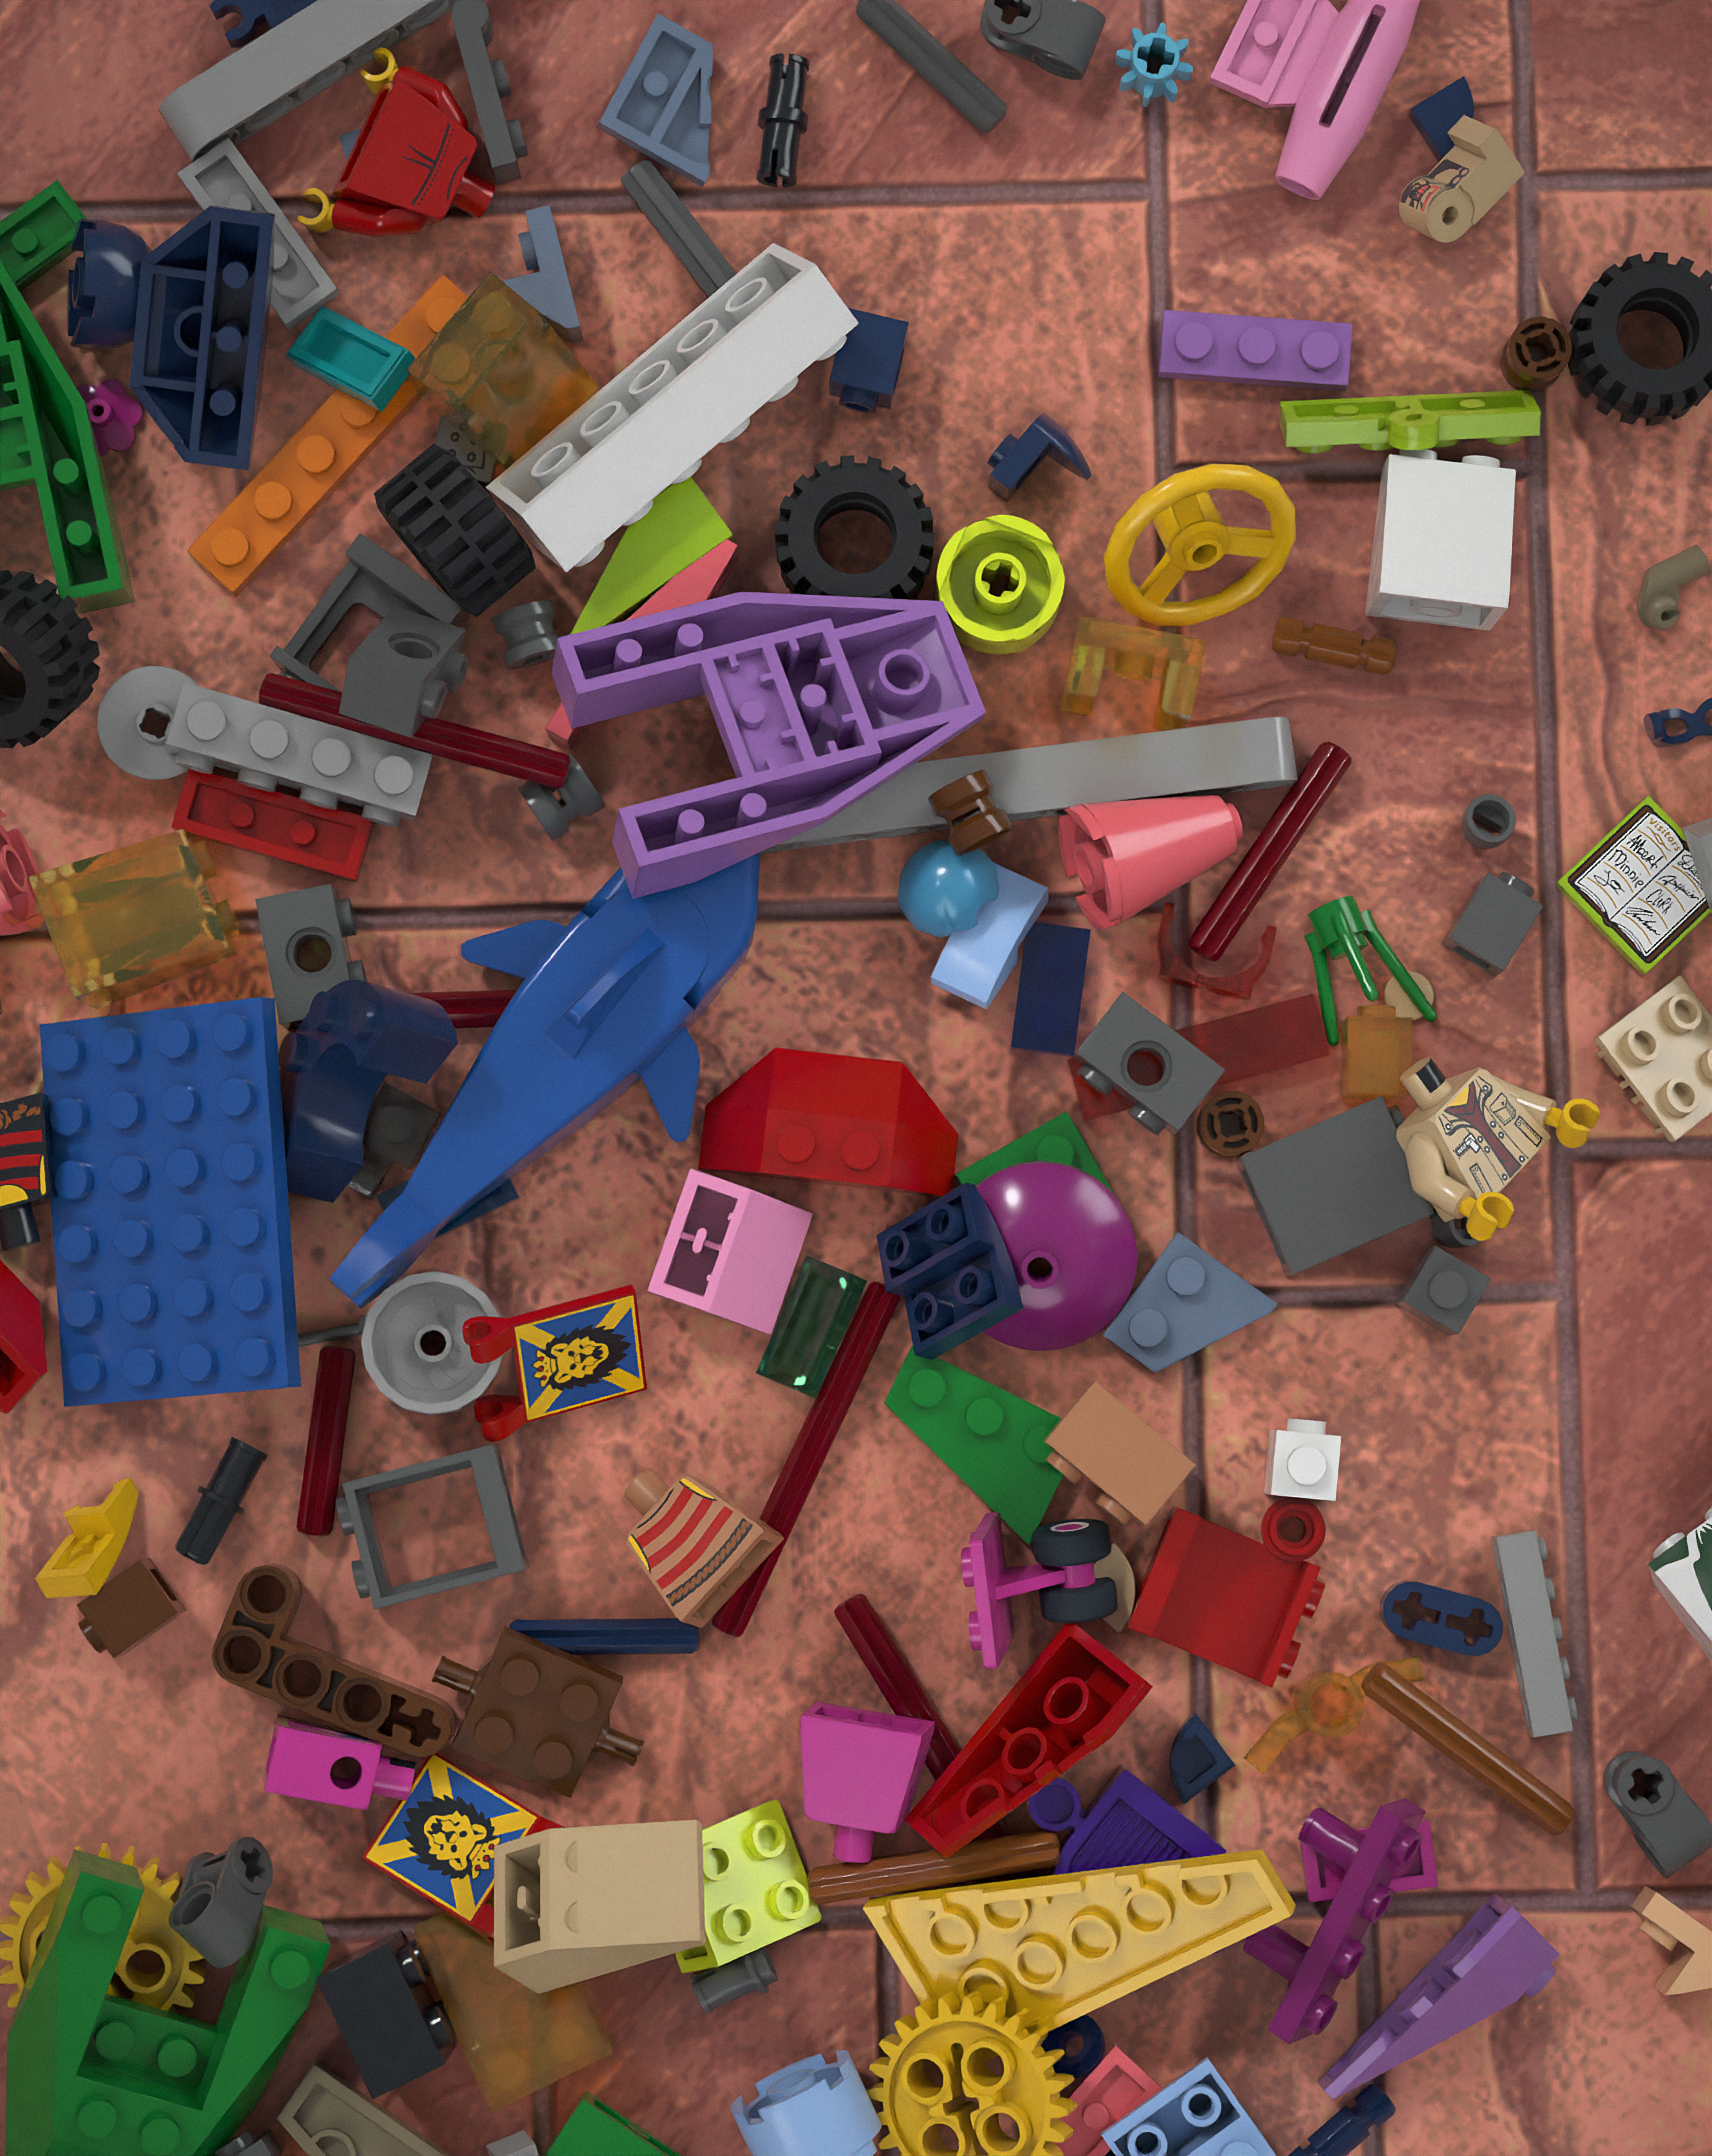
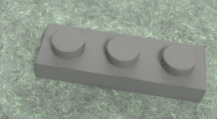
M229 137L177 173L181 182L202 211L212 205L275 214L274 273L270 305L288 330L340 295L337 287Z

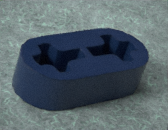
M1401 1581L1388 1588L1380 1601L1379 1613L1383 1624L1391 1633L1404 1639L1468 1656H1480L1494 1649L1502 1637L1503 1622L1500 1613L1491 1603L1476 1597L1416 1581ZM1410 1591L1419 1593L1417 1598L1419 1605L1437 1610L1435 1622L1413 1619L1410 1628L1401 1627L1402 1616L1393 1612V1605L1396 1600L1406 1601ZM1472 1608H1477L1480 1610V1621L1489 1624V1631L1486 1637L1481 1635L1475 1636L1472 1645L1464 1644L1465 1633L1461 1630L1445 1626L1448 1614L1463 1618L1469 1617Z

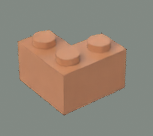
M1092 1381L1043 1440L1053 1450L1045 1460L1075 1485L1082 1476H1085L1089 1483L1100 1491L1092 1501L1120 1525L1125 1527L1132 1519L1146 1526L1196 1466L1195 1463L1096 1381Z

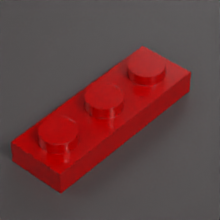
M188 769L171 828L181 833L357 883L375 823L365 820L357 814L339 809L331 810L303 802L298 797L277 791L268 792L241 784L235 779Z

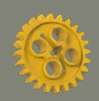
M102 1843L98 1856L112 1860L108 1843ZM77 1846L74 1848L76 1850L84 1852L81 1846ZM129 1846L121 1861L117 1862L137 1867L144 1892L115 1972L134 1993V1997L127 2000L178 2014L173 2003L182 2007L192 2008L196 1995L185 1984H203L206 1970L201 1966L190 1962L203 1959L204 1957L175 1932L169 1924L170 1912L178 1899L174 1892L179 1885L181 1874L175 1872L160 1880L156 1877L160 1858L154 1856L143 1868L135 1866V1847ZM56 1856L50 1857L47 1863L50 1879L46 1880L41 1875L32 1871L27 1875L25 1884L32 1897L13 1892L8 1905L20 1917L4 1916L0 1921V1932L13 1938L0 1942V1959L13 1961V1963L0 1970V1984H18V1987L9 1996L7 2002L9 2008H14L18 2005L42 1939L40 1933L46 1928L67 1870L66 1866ZM140 1950H152L160 1955L165 1966L152 1974L141 1973L132 1966L130 1956ZM113 1974L106 1994L124 1998L117 1987L118 1983L115 1974Z
M973 1991L965 1996L962 2005H960L954 1992H949L938 1999V2009L930 2000L923 2002L915 2007L916 2018L906 2014L894 2023L899 2035L891 2033L880 2041L879 2046L889 2057H880L871 2063L869 2067L875 2075L884 2079V2082L877 2083L867 2090L869 2098L883 2102V2109L878 2111L877 2115L881 2124L888 2125L890 2134L878 2144L879 2148L890 2149L898 2147L902 2153L900 2156H984L979 2151L978 2145L980 2143L988 2153L987 2156H1064L1061 2149L1054 2142H1065L1073 2135L1074 2129L1059 2120V2118L1073 2112L1077 2108V2102L1060 2097V2091L1074 2081V2076L1065 2073L1055 2074L1052 2065L1058 2062L1065 2052L1063 2049L1044 2051L1041 2044L1047 2037L1049 2029L1045 2026L1030 2034L1025 2029L1029 2010L1026 2008L1011 2018L1006 2017V2001L1003 1996L993 2000L986 2009L983 2008L982 1997L979 1991ZM955 2043H959L962 2045L964 2051L963 2056L961 2052L954 2046ZM984 2048L995 2051L1001 2057L1004 2064L1003 2075L993 2073L986 2066L983 2060ZM924 2059L934 2062L941 2069L943 2086L933 2084L926 2077L923 2066ZM963 2091L968 2098L977 2097L979 2107L975 2101H965ZM999 2113L1010 2115L1017 2122L1020 2130L1019 2139H1013L1002 2131L999 2125ZM939 2124L947 2125L953 2129L959 2139V2150L951 2149L944 2144L939 2135Z

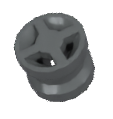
M544 600L526 603L505 610L492 618L496 633L504 636L507 645L503 653L507 669L526 668L554 659L557 638L562 636L555 633L552 625L556 616L552 601Z

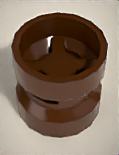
M1547 317L1529 318L1519 324L1504 346L1500 358L1501 371L1507 382L1517 390H1531L1532 393L1544 391L1552 386L1570 361L1572 353L1570 335L1563 325Z
M985 770L966 775L944 786L928 797L935 815L944 818L950 828L948 841L956 856L983 847L1014 828L1006 811L996 807L991 797L994 787Z
M1226 1091L1214 1096L1200 1110L1196 1119V1134L1200 1144L1210 1154L1219 1158H1235L1245 1154L1259 1142L1264 1131V1116L1260 1106L1251 1096L1239 1091Z

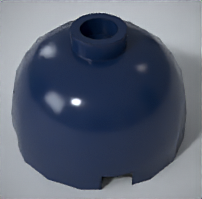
M80 219L76 224L71 251L84 252L83 258L77 257L74 270H69L67 331L68 336L73 337L70 345L72 347L90 349L118 348L134 341L141 260L152 250L140 235L123 225L107 221Z

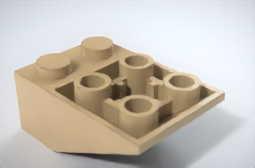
M698 1820L554 1828L494 1846V1967L537 1994L705 1944L702 1823Z

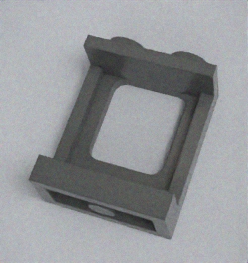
M360 533L345 553L349 561L284 650L276 646L270 657L277 667L282 669L279 674L281 676L341 692L310 670V666L319 651L354 606L364 605L384 618L395 605L460 628L466 622L468 616L455 600Z

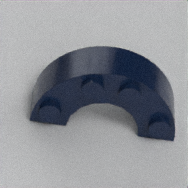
M361 980L343 981L327 992L321 991L317 993L311 1003L309 1012L301 1022L296 1033L289 1032L284 1037L279 1049L289 1193L334 1203L364 1164L363 1138L366 1120L374 1096L386 1075L390 1074L427 1084L458 1044L453 1023L441 1005L424 997Z

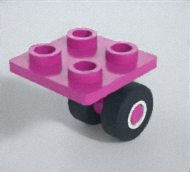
M999 1512L984 1515L976 1531L971 1532L970 1547L962 1548L961 1570L965 1587L974 1586L977 1611H970L969 1636L973 1651L982 1650L985 1669L999 1667L1014 1637L1010 1604L1011 1596L1040 1589L1039 1600L1042 1617L1054 1623L1094 1621L1107 1617L1117 1610L1118 1600L1114 1580L1109 1577L1095 1578L1094 1562L1107 1557L1111 1552L1110 1532L1105 1522L1097 1519H1070L1040 1526L1032 1534L1034 1557L1040 1564L1006 1567Z

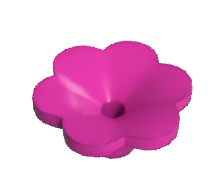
M104 380L97 387L88 384L77 387L88 408L100 457L105 455L110 449L116 452L129 450L136 439L134 428L143 419V409L140 403L131 397H127L125 387L117 380ZM104 410L101 416H95L97 411Z

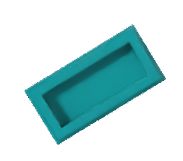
M324 306L320 307L286 353V357L295 367L381 412L410 373H408L407 368L416 359L408 349Z

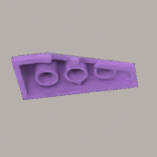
M1493 1893L1317 2082L1334 2100L1513 2004L1523 1993L1529 1998L1533 1997L1545 1987L1555 1974L1556 1969L1551 1963L1560 1954L1513 1906Z

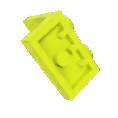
M778 1800L765 1802L702 1829L705 1944L677 1952L675 1956L682 1973L719 1967L821 1920L819 1907L811 1899L808 1877Z

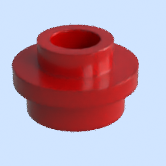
M1290 1497L1275 1502L1267 1509L1261 1522V1537L1264 1545L1271 1554L1284 1561L1298 1562L1312 1557L1320 1549L1325 1539L1326 1526L1321 1512L1314 1504L1302 1498ZM1289 1517L1299 1519L1304 1527L1303 1536L1296 1542L1287 1541L1281 1533V1525Z

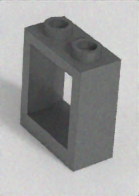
M491 1444L342 1483L345 1496L336 1499L337 1512L344 1535L355 1534L361 1559L351 1563L354 1581L361 1599L371 1597L373 1609L529 1569L498 1444ZM472 1467L495 1561L392 1587L369 1494Z

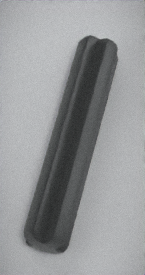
M859 0L856 5L857 16L981 132H990L1003 120L1007 113L1006 104L895 0Z
M648 160L639 162L621 178L622 186L708 298L737 274L652 162Z

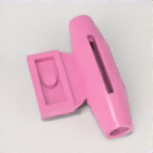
M1247 0L1213 70L1210 84L1265 109L1272 107H1295L1274 177L1278 184L1307 199L1319 200L1368 129L1408 45L1420 0H1348L1340 13L1329 0Z

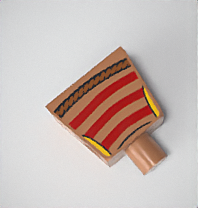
M649 1469L639 1474L628 1485L624 1493V1497L643 1515L641 1520L627 1534L625 1538L627 1546L673 1614L681 1622L703 1628L784 1539L778 1531L715 1487L687 1473L680 1476L669 1488L653 1470Z

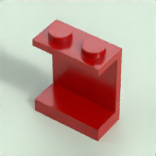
M1172 1506L1125 1626L1238 1672L1272 1688L1277 1675L1287 1679L1295 1664L1301 1643L1292 1640L1301 1616L1311 1619L1319 1605L1325 1588V1583L1316 1580L1321 1567L1307 1561L1289 1562L1281 1560L1271 1554L1263 1543Z

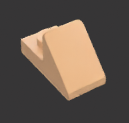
M1645 1886L1631 1905V1908L1646 1918L1639 1929L1670 1951L1674 1949L1678 1941L1683 1944L1656 1983L1655 1988L1664 1995H1675L1712 1988V1932L1663 1896Z

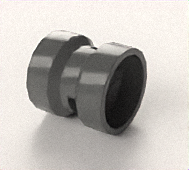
M571 753L568 754L571 759V766L563 788L556 789L530 781L518 787L521 795L552 841L569 831L570 822L580 815L590 817L605 807L600 795ZM556 790L566 804L563 807L560 806L552 794Z

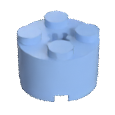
M836 2050L838 2062L826 2064L821 2053L792 2063L757 2082L755 2087L760 2096L747 2106L742 2095L734 2100L730 2110L751 2156H873L876 2153L877 2149L872 2139L879 2133L882 2124L848 2051Z

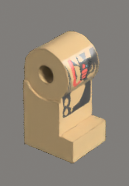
M1465 115L1447 132L1455 146L1427 175L1416 177L1402 192L1399 202V214L1404 224L1423 235L1444 243L1455 241L1472 225H1475L1525 174L1524 169L1497 129Z

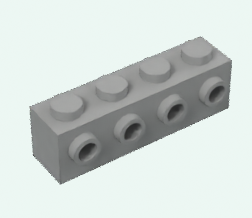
M183 682L165 747V752L177 755L175 764L206 774H212L214 766L239 773L237 782L246 786L274 792L276 784L301 791L299 800L331 810H336L338 802L363 809L361 818L394 828H398L400 820L412 823L415 818L433 754Z

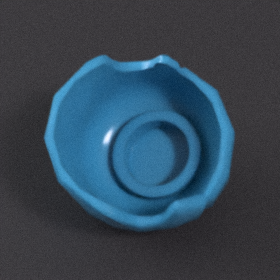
M934 841L915 851L904 865L899 881L898 906L913 928L925 934L942 938L952 935L954 932L973 928L978 924L977 913L985 902L998 898L999 883L996 865L983 850L976 849L972 852L956 856L949 841Z

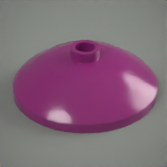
M1031 1161L1011 1165L996 1171L979 1182L976 1188L985 1201L1005 1243L1024 1308L983 1332L993 1339L1012 1347L1033 1351H1050L1081 1343L1104 1329L1125 1304L1133 1286L1137 1267V1247L1133 1227L1127 1212L1113 1192L1094 1176L1083 1170L1050 1161ZM1042 1257L1049 1260L1053 1268L1045 1276H1036L1029 1271L1028 1264L1034 1258Z

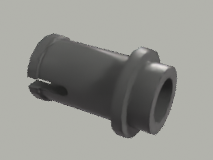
M765 1947L719 1967L709 1968L700 1973L696 1972L690 1976L697 1999L707 2014L755 1990H758L763 1995L769 1991V1984L778 1981L775 1967Z

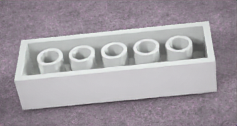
M773 243L493 480L486 488L534 547L566 572L573 566H583L599 555L605 546L604 540L620 526L633 524L644 517L653 506L652 499L671 483H681L692 476L702 463L701 457L719 442L725 443L739 436L750 423L749 417L767 401L773 402L787 395L798 383L799 378L797 376L815 360L827 359L840 350L847 340L846 334L859 323L816 264Z

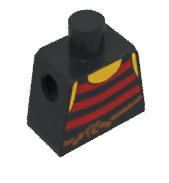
M43 1093L0 1103V1240L3 1252L40 1243L41 1239L32 1207L50 1203L52 1199L57 1198V1191L51 1172V1155L54 1154L50 1105L48 1096Z

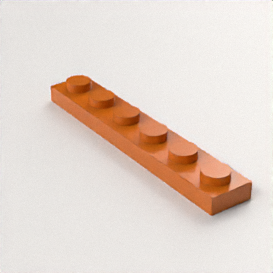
M442 275L384 338L408 349L417 358L436 334L440 332L437 340L438 343L444 326L446 327L448 321L450 323L452 318L457 317H452L453 315L465 311L461 310L455 313L457 310L468 306L467 304L460 307L468 296L446 276ZM474 318L476 321H479V322H486V321H488V320H486V319ZM432 349L414 367L382 412L336 389L187 549L188 554L237 597L421 398ZM438 361V365H437V371H436V377H435L434 383L436 382V378H437V375H438L439 361Z

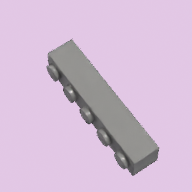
M1535 1530L1492 1536L1491 1541L1527 1734L1535 1738L1573 1731L1572 1721L1577 1720V1709L1573 1696L1567 1697L1564 1681L1570 1680V1672L1566 1657H1560L1557 1641L1562 1640V1629L1558 1616L1552 1617L1549 1601L1555 1600V1592L1551 1577L1544 1576L1542 1561H1547L1548 1559L1544 1538H1537Z

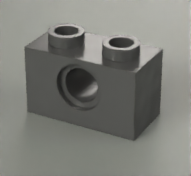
M394 605L349 657L339 714L411 738L428 717L435 719L438 716L449 691L457 692L460 689L469 662L468 656L461 654L466 629Z
M331 884L255 899L279 1024L285 1029L299 1028L309 1012L311 1003L317 993L321 991L327 992L335 985L347 980L367 982L362 960L351 961L347 937L357 935V927L349 897L339 899L338 891ZM313 940L328 942L331 947V959L328 965L318 972L302 970L299 963V955L302 948Z
M1123 991L1073 1056L1076 1061L1082 1064L1077 1072L1081 1079L1104 1096H1108L1112 1089L1117 1091L1133 1104L1128 1114L1157 1136L1164 1128L1175 1135L1225 1071L1223 1067ZM1138 1052H1148L1156 1056L1162 1066L1160 1081L1151 1086H1142L1135 1083L1127 1072V1062L1130 1056Z

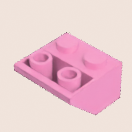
M690 1168L647 1291L771 1335L813 1214L749 1188Z

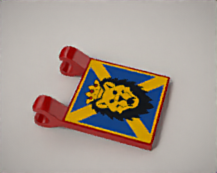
M632 1284L509 1318L477 1316L466 1320L462 1326L463 1340L469 1345L471 1358L478 1364L492 1362L512 1348L518 1396L490 1394L478 1398L474 1403L475 1419L478 1423H481L482 1435L487 1441L496 1442L503 1440L525 1423L647 1390L637 1297Z
M435 1753L427 1757L413 1778L408 1800L400 1799L361 1859L372 1868L470 1927L494 1945V1907L487 1905L494 1894V1846L543 1830L565 1827L538 1815L452 1761Z

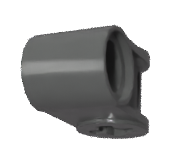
M985 0L980 27L986 41L996 49L1035 63L1040 68L1056 76L1070 80H1081L1084 77L1099 40L1106 18L1094 7L1078 0ZM1008 5L1019 9V14L1012 24L1001 21L1002 14L1007 10Z
M1624 1751L1610 1760L1603 1774V1785L1606 1793L1632 1829V1834L1642 1851L1662 1876L1666 1879L1712 1847V1824L1697 1804L1686 1794L1670 1769L1662 1761L1638 1751ZM1634 1770L1649 1774L1642 1781L1647 1790L1642 1796L1628 1791L1635 1784L1634 1779L1630 1775Z
M243 1837L232 1842L228 1850L215 1855L203 1852L192 1857L186 1866L185 1878L178 1899L170 1912L169 1924L175 1932L216 1968H224L235 1963L246 1953L256 1936V1924L273 1877L271 1859L261 1842L253 1837Z

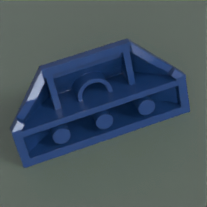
M210 205L141 260L130 388L159 428L172 442L175 450L184 462L249 470L264 372L274 273L275 214Z

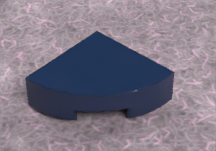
M1463 76L1414 106L1408 114L1438 162L1455 146L1447 132L1463 115L1473 119V98L1465 77Z
M1195 1712L1186 1719L1178 1730L1170 1751L1169 1767L1171 1780L1183 1804L1235 1766Z

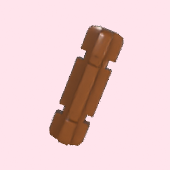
M1282 617L1275 624L1272 650L1276 653L1295 657L1298 652L1306 653L1305 659L1355 669L1357 664L1364 665V671L1386 675L1393 669L1397 653V643L1393 639L1372 635L1370 640L1363 639V633L1313 623L1311 628L1304 627V621Z

